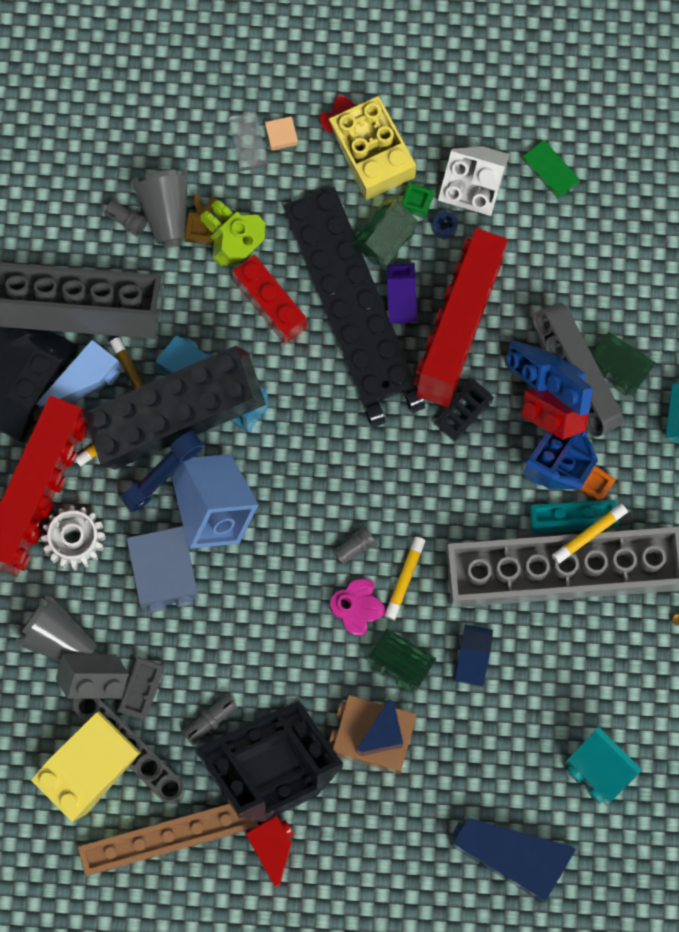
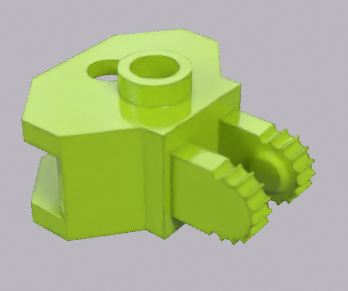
M216 200L211 206L224 224L222 225L208 211H204L200 219L213 233L210 236L214 241L213 259L220 266H236L264 241L266 223L259 215H241L238 211L233 214L220 200Z

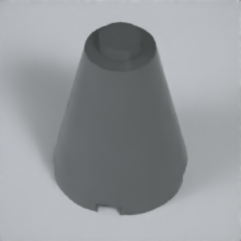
M176 169L145 174V180L140 182L138 177L133 178L134 190L157 244H163L164 249L180 246V241L185 240L187 170L182 169L181 175H177Z
M48 594L44 598L48 602L47 605L44 607L40 604L22 629L21 633L25 635L23 640L16 638L14 642L20 647L59 662L61 661L62 654H99L94 651L97 644Z

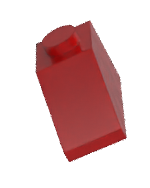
M276 816L246 833L275 889L281 886L292 847L290 837L294 836L287 821L280 822Z

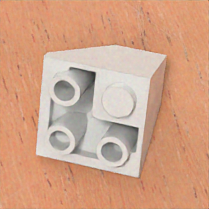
M483 146L452 149L438 201L491 216L510 154Z

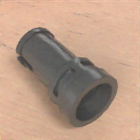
M114 200L108 204L104 213L106 217L123 225L125 230H129L136 237L143 232L148 222L146 216L138 214L136 211L132 212Z
M363 526L353 534L351 539L332 552L342 566H344L346 562L362 551L366 552L373 548L377 543L368 529Z

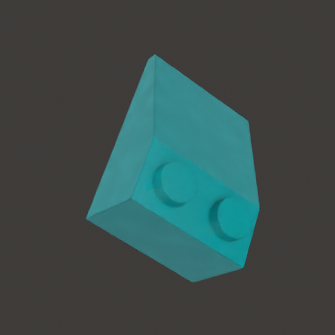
M600 727L565 762V765L568 767L567 773L576 782L582 781L589 787L588 794L598 804L604 802L606 805L642 771Z

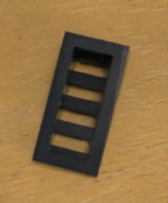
M472 379L434 422V425L455 443L493 403L494 397ZM473 393L482 402L479 404L470 394ZM465 401L475 410L472 413L461 403ZM456 409L467 418L465 422L454 413ZM448 417L459 426L457 431L445 421Z

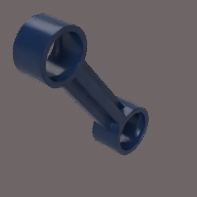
M194 431L187 432L175 440L170 446L171 451L139 483L131 486L121 495V500L131 513L147 505L153 499V493L184 462L196 456L204 448L203 443Z

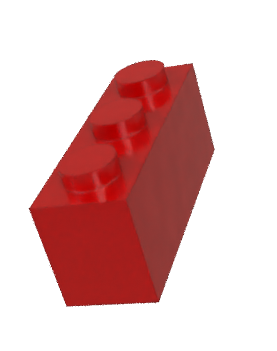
M253 255L232 271L234 283L284 344H287L307 329L306 316L256 255Z

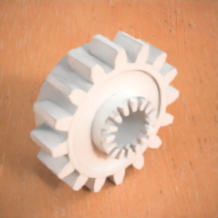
M70 506L69 511L64 512L60 508L58 516H49L51 523L50 525L43 526L47 535L42 536L41 540L43 543L49 544L43 549L46 554L53 553L50 558L53 563L61 560V568L65 569L68 563H70L73 570H77L78 563H82L87 568L89 567L87 561L89 558L95 561L98 560L95 552L96 550L104 551V546L99 541L105 540L106 536L105 533L98 532L104 527L101 522L94 523L97 519L95 513L88 516L86 508L82 507L80 511H75L74 506ZM76 532L81 535L76 543H68L66 541L69 534Z

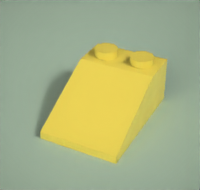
M98 711L44 764L31 781L71 822H74L89 813L141 752Z

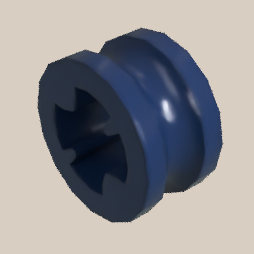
M444 211L438 213L434 217L432 225L435 236L443 240L452 238L457 231V218L451 212ZM447 220L450 222L449 227L452 228H446L443 231L440 229L441 224L438 223H444Z

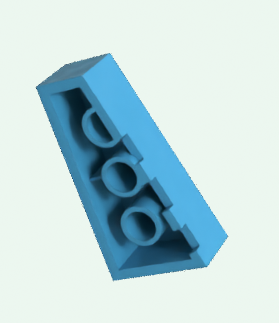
M176 335L156 360L157 369L167 376L213 355L206 354L198 349V346L186 337L182 339ZM262 387L260 388L266 405L230 420L248 433L268 408L267 390Z

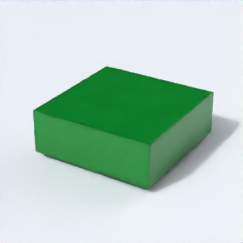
M408 183L400 205V211L426 219L435 191Z

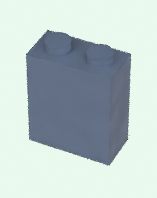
M183 526L127 538L142 610L154 613L164 610L166 605L176 603L177 607L193 604L194 599H199Z

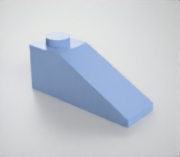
M91 340L36 403L40 412L43 411L49 395L72 403L102 390L107 384L111 385L120 374L119 361Z

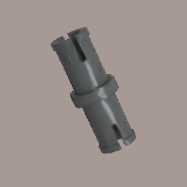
M228 694L224 695L208 711L204 709L201 712L202 716L181 731L186 738L194 731H197L188 739L192 746L210 730L219 728L218 724L239 709L234 702L223 709L224 706L232 701Z

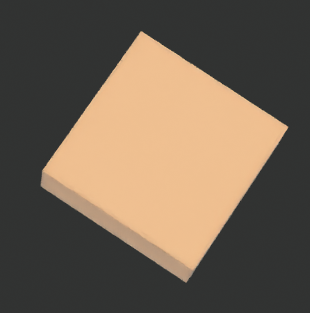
M292 116L265 122L271 151L298 145Z

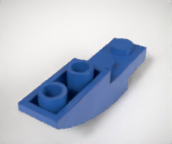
M510 341L506 357L507 368L536 391L548 390L578 415L589 414L593 387L585 382V372L545 350L518 341Z

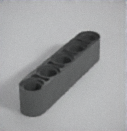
M558 302L535 312L533 324L546 351L568 361L585 372V382L593 387L586 429L591 435L599 437L618 428L623 422L621 410L569 309L563 303Z
M75 699L74 710L84 723L100 711L109 721L116 723V728L129 741L137 744V749L141 753L130 764L129 768L164 803L174 805L183 799L185 789L181 780L100 699ZM89 700L96 703L95 710L91 714H83L81 712L82 704ZM148 762H155L158 765V770L153 776H145L142 773L143 766ZM176 783L179 786V791L174 797L163 795V788L166 784Z

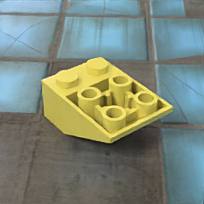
M379 96L329 119L351 173L366 201L415 178L416 164Z

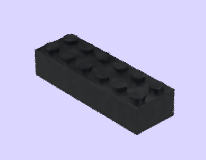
M235 345L84 413L100 465L116 470L170 447L175 440L187 432L194 431L196 435L266 404L249 352Z

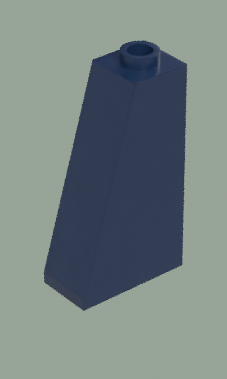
M468 818L465 824L459 821L450 836L455 839L452 844L453 848L542 903L549 897L576 851L575 848L569 845Z

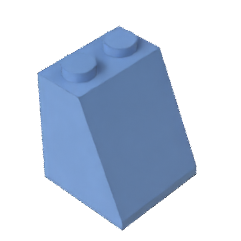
M232 455L193 457L184 462L175 471L172 481L189 549L239 544L259 504Z

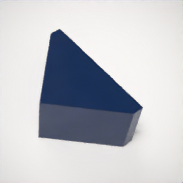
M464 625L454 682L483 687L491 651L493 629Z
M389 699L357 748V754L360 756L403 747L397 712L392 700Z

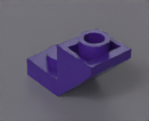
M415 263L387 264L389 323L407 324L409 322H417Z

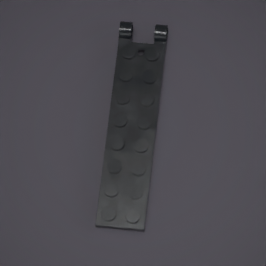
M335 187L283 205L284 213L371 427L374 428L386 423L378 401L397 394H404L411 413L425 409L424 399L416 397L418 387L414 385L415 380L391 323H389V317ZM383 382H388L390 386L388 388H384L381 384Z

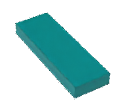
M616 499L530 505L532 534L586 530L617 506ZM619 519L606 529L619 528Z

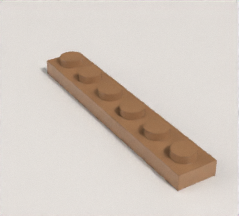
M227 804L79 846L78 849L85 876L88 877L249 831L258 827V822L253 819L239 818L231 805Z

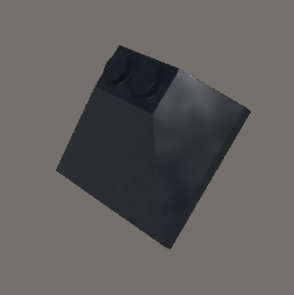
M0 327V432L19 442L22 441L35 420L32 412L37 406L36 403L45 393L59 369L65 371L78 349L77 345L48 330Z
M299 700L195 749L196 754L239 818L267 821L318 796L343 767V762Z

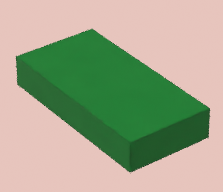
M545 140L523 156L522 160L557 199H560L580 182L576 174Z

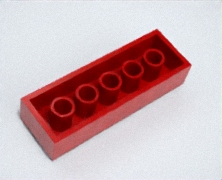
M478 228L475 229L472 238L467 236L462 249L461 260H458L453 273L452 283L448 285L443 307L438 311L434 331L429 335L424 357H421L416 370L417 375L414 381V385L418 386L416 397L449 407L502 265L508 241L507 238Z
M49 395L0 502V570L18 577L20 571H25L29 564L31 556L28 553L32 544L37 545L42 534L40 526L44 518L48 519L54 508L52 500L55 493L62 491L66 477H63L67 467L71 468L77 457L75 449L79 441L83 442L89 430L81 407Z

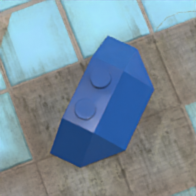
M587 430L563 440L547 431L528 459L523 475L528 477L534 484L542 485L548 489H581L598 461L592 443L586 436Z

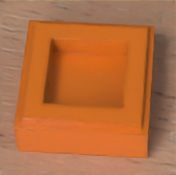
M595 466L582 488L577 490L594 501H600L605 498L616 479Z

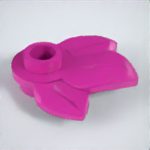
M368 579L352 581L346 590H340L333 594L329 602L332 614L342 619L343 625L349 633L357 636H365L367 633V622L380 619L386 612L382 602L376 597L371 596L375 583ZM342 599L348 602V609H344L341 606Z

